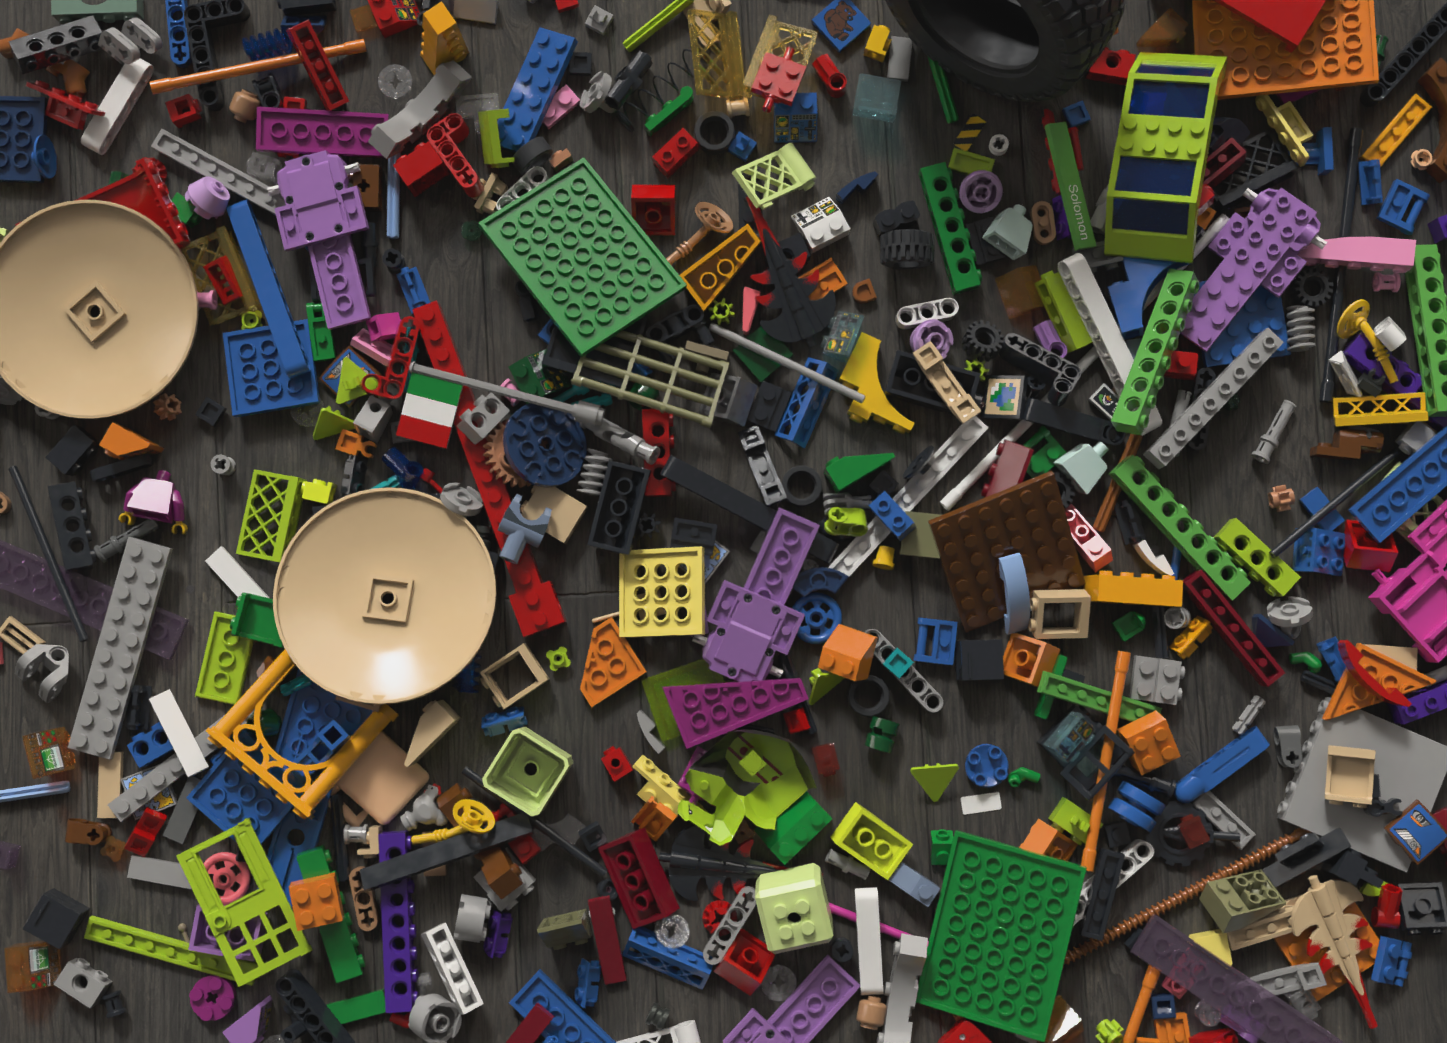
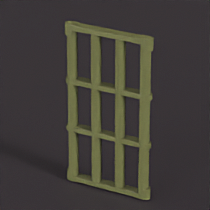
M624 330L614 337L636 343L633 353L606 344H601L594 350L630 361L627 371L588 359L586 355L582 358L580 357L576 372L571 379V384L579 387L584 386L616 396L620 400L625 399L660 410L661 413L666 412L685 418L708 428L712 426L713 415L724 378L730 367L729 362L717 361L686 351L682 347L677 348L643 337L641 334L636 335ZM639 346H646L677 356L675 365L672 366L638 355ZM681 358L722 371L720 379L716 380L678 368ZM637 363L671 374L669 384L632 373L633 364ZM585 366L624 379L621 389L579 376L582 367ZM675 376L715 388L714 399L673 386ZM628 381L666 392L663 402L626 391ZM670 394L710 406L709 416L707 417L667 404Z

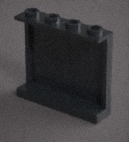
M645 315L624 329V331L643 335L648 315ZM555 325L546 355L541 363L542 369L573 378L580 355ZM613 336L603 344L633 353L636 343ZM592 350L586 355L588 359L626 371L630 362L597 350ZM585 366L582 367L579 375L621 389L624 380Z

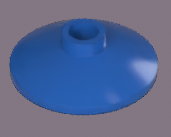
M39 135L35 139L31 158L44 178H53L57 170L56 151L53 143L46 135Z

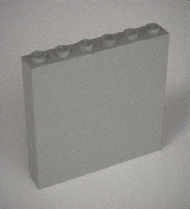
M1325 697L1318 706L1319 714L1317 719L1310 726V737L1302 746V762L1298 767L1294 768V777L1292 781L1288 782L1285 789L1286 797L1278 806L1277 813L1279 814L1277 818L1321 837L1337 828H1341L1352 849L1398 870L1407 872L1411 863L1410 858L1384 830V827L1398 815L1388 812L1387 815L1374 817L1366 814L1363 808L1353 807V802L1343 801V805L1329 804L1328 799H1324L1328 745L1376 750L1374 774H1379L1381 797H1379V800L1387 802L1391 798L1401 799L1402 802L1395 803L1393 809L1404 811L1417 799L1430 812L1447 772V746L1363 710H1357L1325 721L1322 717L1331 698Z

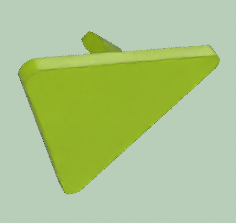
M345 357L342 363L336 398L337 404H342L367 394L363 392L360 386L362 378L367 373L348 357ZM368 378L365 381V386L369 390H374L377 387V383L373 378Z
M330 406L322 408L313 433V439L318 440L341 433L342 429L348 431L355 429L354 421L342 416L339 410L331 411Z
M819 668L811 671L813 677H810L809 681L813 687L808 703L810 705L816 703L845 677L834 673H822Z
M936 763V766L925 764L924 767H913L910 771L932 801L937 802L958 771L959 766L958 764L940 765Z

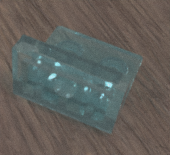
M861 73L858 79L852 115L894 123L901 81Z

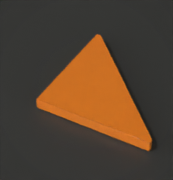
M1357 643L1355 646L1364 655L1358 663L1384 689L1387 687L1397 688L1402 694H1406L1436 683V680L1361 643ZM1345 667L1322 719L1328 721L1332 718L1383 702V700L1363 688L1351 675L1347 667Z

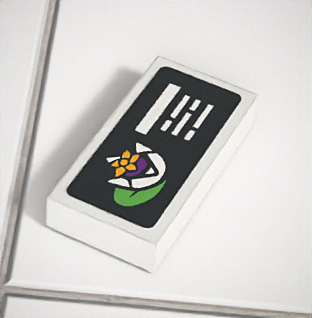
M1103 383L1088 400L1111 421L1119 397Z

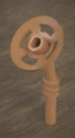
M699 202L695 207V213L703 223V226L687 242L683 241V244L676 247V251L668 256L666 260L672 265L681 257L684 258L712 230L720 233L731 232L733 229L731 218L716 205L708 202Z

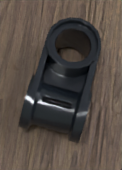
M272 72L267 77L258 81L252 80L253 87L263 107H270L272 102L278 101L277 105L273 108H283L284 100Z

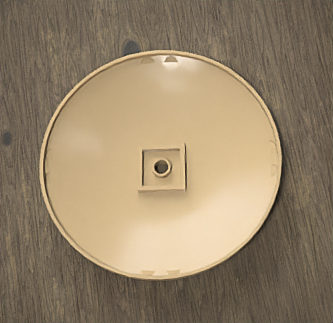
M100 200L67 201L52 205L27 217L12 229L0 243V375L29 402L49 412L81 419L112 417L136 409L149 402L161 393L180 372L189 356L197 332L199 308L197 288L192 271L180 248L151 219L135 210L112 202ZM98 306L100 314L93 318L90 311L92 307Z
M390 487L374 488L347 495L332 502L312 516L299 529L286 548L278 566L273 590V611L276 627L283 646L292 661L309 679L326 691L351 701L366 704H395L425 696L454 679L465 669L480 650L492 624L496 604V579L493 564L482 538L463 515L454 513L446 508L441 500L431 495L410 489ZM387 593L394 595V600L390 604L382 602L383 596Z

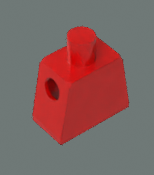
M1173 351L1170 368L1166 370L1164 377L1194 380L1197 372L1198 353Z

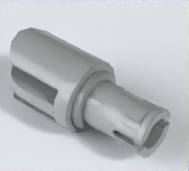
M849 492L822 494L824 508L826 509L824 511L825 515H828L829 510L833 507L870 509L869 504L872 503V501H869L871 495L852 496Z

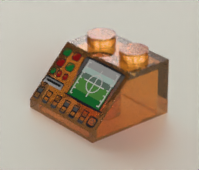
M65 727L22 736L33 779L75 769L76 759L74 753L68 748L70 735L65 730Z
M45 941L17 943L4 948L7 993L55 986L54 983L61 974L59 949Z

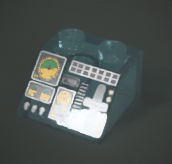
M838 311L837 317L833 316L830 320L828 328L832 330L829 337L825 335L820 346L824 349L822 355L847 363L865 316Z
M1071 711L1043 745L1065 763L1073 762L1079 756L1080 752L1078 750L1083 744L1088 745L1094 738L1093 733L1096 729L1081 713Z

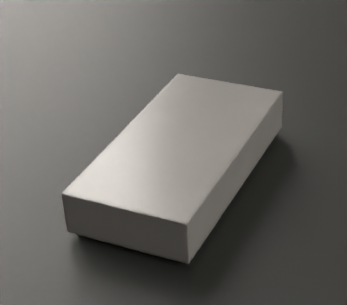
M891 36L886 80L908 82L912 40L906 37Z

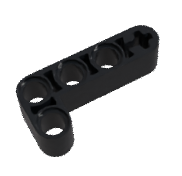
M1009 333L1005 336L1002 348L999 351L1000 357L1052 385L1047 396L1048 401L1054 406H1063L1078 383L1081 369L1070 361L1018 334Z

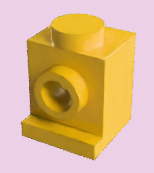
M883 25L873 26L864 50V56L884 62L886 52L892 40L888 38L891 31L888 27Z

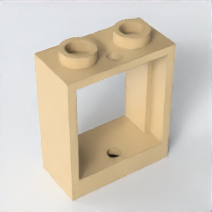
M1085 589L1034 590L1033 598H1030L1032 618H1030L1028 623L1029 631L1032 632L1036 639L1088 638L1091 596ZM1044 603H1075L1073 627L1042 628Z
M523 643L480 672L482 684L486 689L490 688L492 690L494 702L498 707L502 706L503 709L508 708L550 679L526 643ZM521 654L537 681L507 700L491 676V673Z

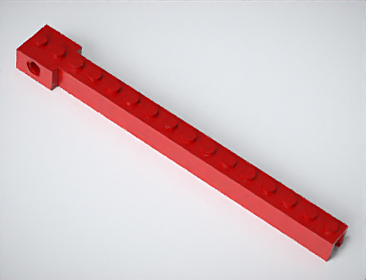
M437 300L412 309L415 318L419 322V329L434 369L467 377L442 307ZM463 385L454 425L502 551L508 535L497 529L504 513L512 502V497L507 483L503 484V477L496 479L497 472H489L493 467L492 464H485L490 460L489 457L483 456L488 451V449L483 447L484 444L488 443L485 437L475 445L457 427L462 421L459 417L468 408L472 411L476 407L473 404L476 399L471 387ZM472 420V424L478 428L477 423ZM526 543L518 564L505 561L516 590L515 594L508 597L523 637L534 635L567 622L552 581L543 583L531 548Z

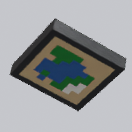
M986 375L981 418L1023 420L1028 377Z

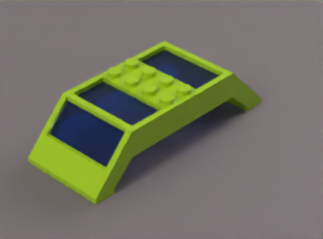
M1139 53L1128 73L1106 197L1105 255L1193 263L1198 209L1218 93L1225 76L1227 56Z

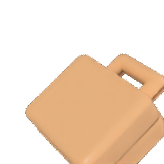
M384 731L376 737L333 787L331 796L341 789L364 809L356 816L344 803L343 816L345 822L352 827H359L368 814L381 825L389 824L429 780L428 772L417 762L410 767L404 765L407 753Z

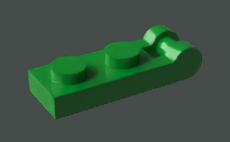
M682 87L681 95L673 101H667L662 106L663 110L657 115L655 113L650 115L646 119L645 131L650 137L693 102V90L691 87Z
M306 303L314 361L335 360L336 351L333 330H329L327 327L322 303ZM322 312L323 317L316 318V313Z

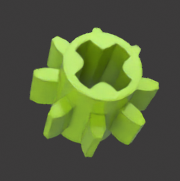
M725 298L719 303L714 300V308H708L709 312L714 313L710 320L716 319L719 326L724 321L729 324V316H735V313L730 311L733 304L727 305ZM719 308L721 310L726 309L725 316H722V314L717 315Z
M976 358L972 363L968 360L964 362L967 366L964 369L970 371L976 367L979 369L977 373H981L980 381L982 382L985 380L983 374L989 372L988 369H984L986 361L978 362Z
M1105 1019L1097 1025L1096 1031L1099 1034L1095 1037L1100 1043H1120L1123 1040L1121 1032L1124 1029L1115 1019L1111 1022Z

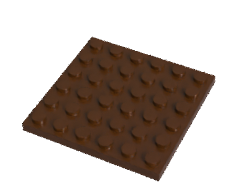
M1052 471L928 521L962 627L966 633L1004 617V614H1007L1004 581L1000 578L999 558L1015 553L1021 554L1030 598H1033L1034 590H1072L1086 584L1055 474Z

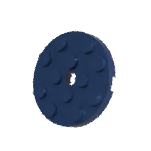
M529 403L521 407L510 417L504 429L503 447L506 458L512 469L525 481L539 487H556L570 481L581 470L583 460L586 457L587 444L583 429L579 426V422H575V417L572 414ZM542 439L548 441L549 449L540 446Z

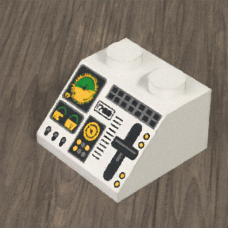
M830 197L791 216L810 254L849 235L850 227L841 210Z

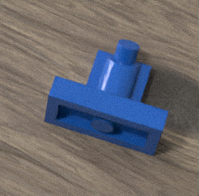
M1323 127L1316 133V143L1302 144L1309 154V159L1305 165H1317L1318 175H1327L1334 169L1332 127Z

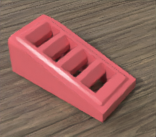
M744 287L742 331L744 335H749L759 303L755 300V296H761L760 291Z

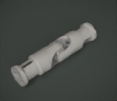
M605 418L601 426L596 425L594 427L579 423V426L583 429L587 428L593 431L597 437L635 457L639 456L645 459L650 465L654 464L660 455L659 447H653L645 443L644 439Z

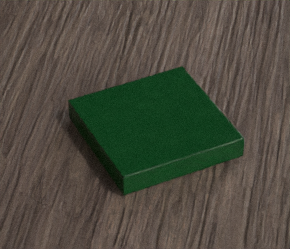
M761 326L746 338L788 359L793 356V353L782 341L768 335ZM741 345L733 349L736 356L760 383L781 366Z

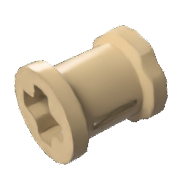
M747 97L737 101L726 100L727 114L730 119L737 115L750 116Z

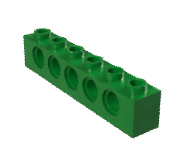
M946 162L920 168L918 173L952 294L956 295L978 289L981 285L980 282H982V275L979 269L976 270L974 263L976 261V254L974 249H970L968 241L971 240L968 228L965 229L963 225L965 220L964 212L957 204L959 196L957 189L952 187L951 180H953L951 168H947ZM942 184L945 190L939 192L935 189L934 185ZM941 204H947V205H949L950 208H951V211H949V212H944V211H942L941 208H940V205H941ZM953 224L957 231L949 232L946 229V225ZM952 245H960L962 247V252H954L952 249ZM963 264L967 266L968 273L959 272L958 265Z

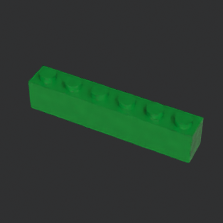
M324 845L300 852L296 856L303 879L336 872V870L332 871L330 863L333 862L329 849L325 850ZM340 891L343 906V904H346L343 891ZM344 906L343 921L318 926L336 983L362 975L363 967L366 966L363 954H359L356 947L359 946L357 934H352L350 925H353L349 912L345 913Z

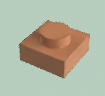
M566 148L563 151L559 150L554 153L549 161L551 167L558 173L573 162V158Z

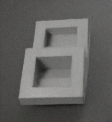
M640 710L637 713L640 727L650 745L659 754L665 748V745L651 732L656 724Z

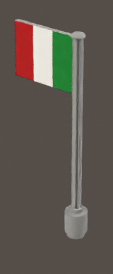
M413 361L409 366L411 378L396 435L447 449L463 385L570 413L575 417V422L594 427L602 425L605 409L601 408L600 405L581 400L579 404L571 405L418 365Z

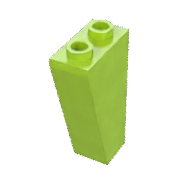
M1059 270L1055 274L1053 271H1049L1041 275L1042 280L1034 284L1061 342L1067 347V353L1092 343Z

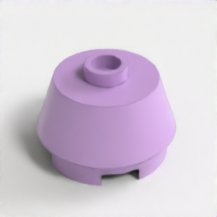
M986 170L972 172L963 180L959 194L962 204L968 210L975 213H985L998 205L1003 189L1001 181L995 174Z
M206 176L188 186L185 199L192 202L196 207L194 211L203 218L210 219L215 217L217 219L219 216L224 215L230 194L221 182Z
M929 319L913 330L910 336V346L913 352L931 341L944 359L947 357L946 354L949 351L950 345H953V335L951 330L941 321Z

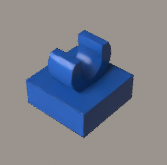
M739 131L729 146L728 152L746 162L757 146V142Z

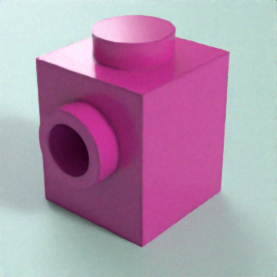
M399 312L378 314L366 320L371 342L395 338L398 324L401 321Z

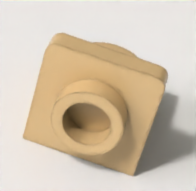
M383 825L369 827V831L366 833V842L370 844V847L358 849L357 855H363L364 858L377 857V854H379L378 834L383 832Z

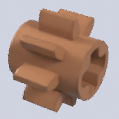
M164 393L159 396L160 399L153 402L155 404L154 413H157L161 420L168 418L170 421L175 419L177 414L182 413L180 410L181 401L175 398V394L167 396Z
M1286 485L1272 487L1273 492L1268 493L1270 507L1277 508V512L1291 510L1290 505L1295 504L1293 490L1291 488L1286 489Z

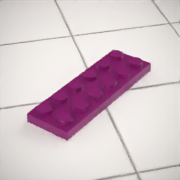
M257 107L256 151L314 154L326 150L331 155L385 158L368 141L374 126L388 121L389 114Z

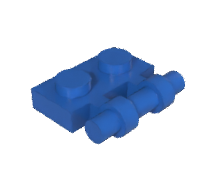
M1381 936L1371 980L1392 985L1394 980L1395 985L1403 987L1404 978L1407 979L1408 975L1406 971L1408 960L1412 958V952H1410L1412 943L1403 941L1402 944L1400 940Z

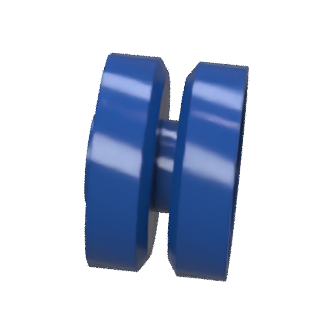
M1122 781L1117 791L1128 800L1127 803L1119 798H1113L1108 808L1133 826H1139L1151 833L1156 822L1145 813L1148 811L1156 816H1161L1166 805L1135 786Z

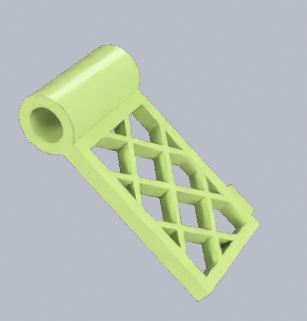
M792 142L786 144L778 151L739 167L732 172L756 209L761 207L762 210L772 206V201L797 189L809 190L815 185L814 180L816 179V176ZM772 159L776 160L780 166L779 168L771 165ZM757 166L766 169L765 175L757 172ZM770 172L778 174L779 179L771 178ZM742 173L751 175V181L746 180ZM784 177L790 180L792 186L783 183ZM756 178L765 181L764 187L756 184ZM769 184L777 186L778 192L770 190ZM755 190L764 193L762 200L755 194Z

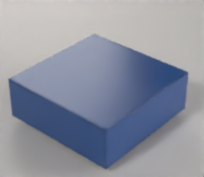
M1083 100L1062 109L1069 128L1078 127L1091 120Z

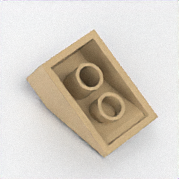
M444 700L431 701L423 708L424 714L419 719L404 763L406 767H410L418 762L461 719Z

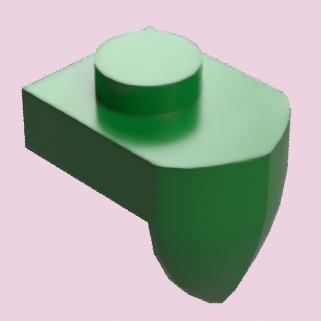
M1129 611L1111 624L1120 639L1126 641L1145 628L1146 622L1145 617L1141 613Z

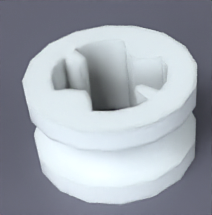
M1001 134L994 135L989 143L990 152L996 156L1005 154L1009 145L1007 137ZM997 140H1000V143H1004L1002 149L994 148Z

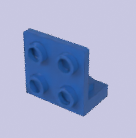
M1311 528L1294 542L1292 569L1295 572H1316L1342 576L1345 534Z

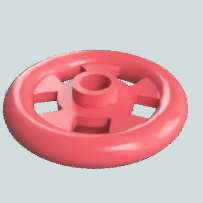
M220 852L210 856L204 862L208 874H214L213 884L215 888L225 890L224 896L219 895L223 905H228L246 894L250 886L251 874L246 862L236 861V854ZM224 861L225 867L217 870L215 864ZM234 865H236L241 872L237 876H235L234 871L231 869V867H233ZM222 875L227 877L226 883L221 881ZM235 881L240 884L236 892L231 889Z

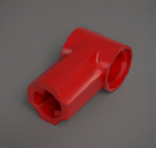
M822 54L812 63V67L827 87L829 95L834 98L842 97L846 92L847 85L845 75L839 72L828 54ZM835 82H839L842 84V86L840 88H834L832 84Z
M1393 884L1381 886L1377 907H1373L1371 912V922L1374 927L1398 929L1400 925L1399 906L1403 893L1400 887Z

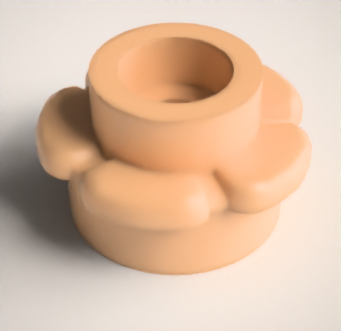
M1425 149L1414 151L1411 155V165L1419 170L1427 169L1426 167L1432 161V154Z

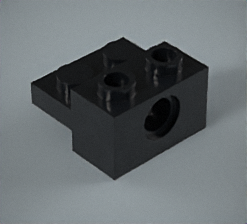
M1352 848L1327 860L1321 868L1336 878L1355 886L1360 880L1380 889L1384 882L1377 877L1378 873L1366 867L1368 862L1361 858L1363 854Z

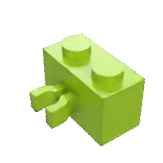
M1062 797L1048 818L1053 822L1051 826L1061 833L1066 830L1071 834L1070 839L1078 845L1086 844L1088 828L1090 827V814Z

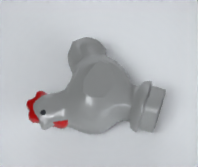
M436 783L428 785V789L424 790V794L414 801L413 812L405 811V814L400 816L404 827L408 831L417 829L418 823L425 825L436 824L437 826L447 824V817L441 812L435 802L436 797L442 794L441 786H438Z

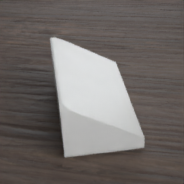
M1340 351L1329 359L1346 393L1361 397L1362 390L1357 386L1358 379L1344 353Z

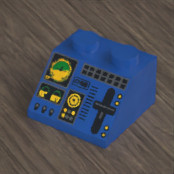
M817 92L797 93L792 106L774 102V143L817 142Z

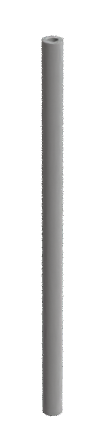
M713 322L709 326V331L859 403H863L865 400V395Z

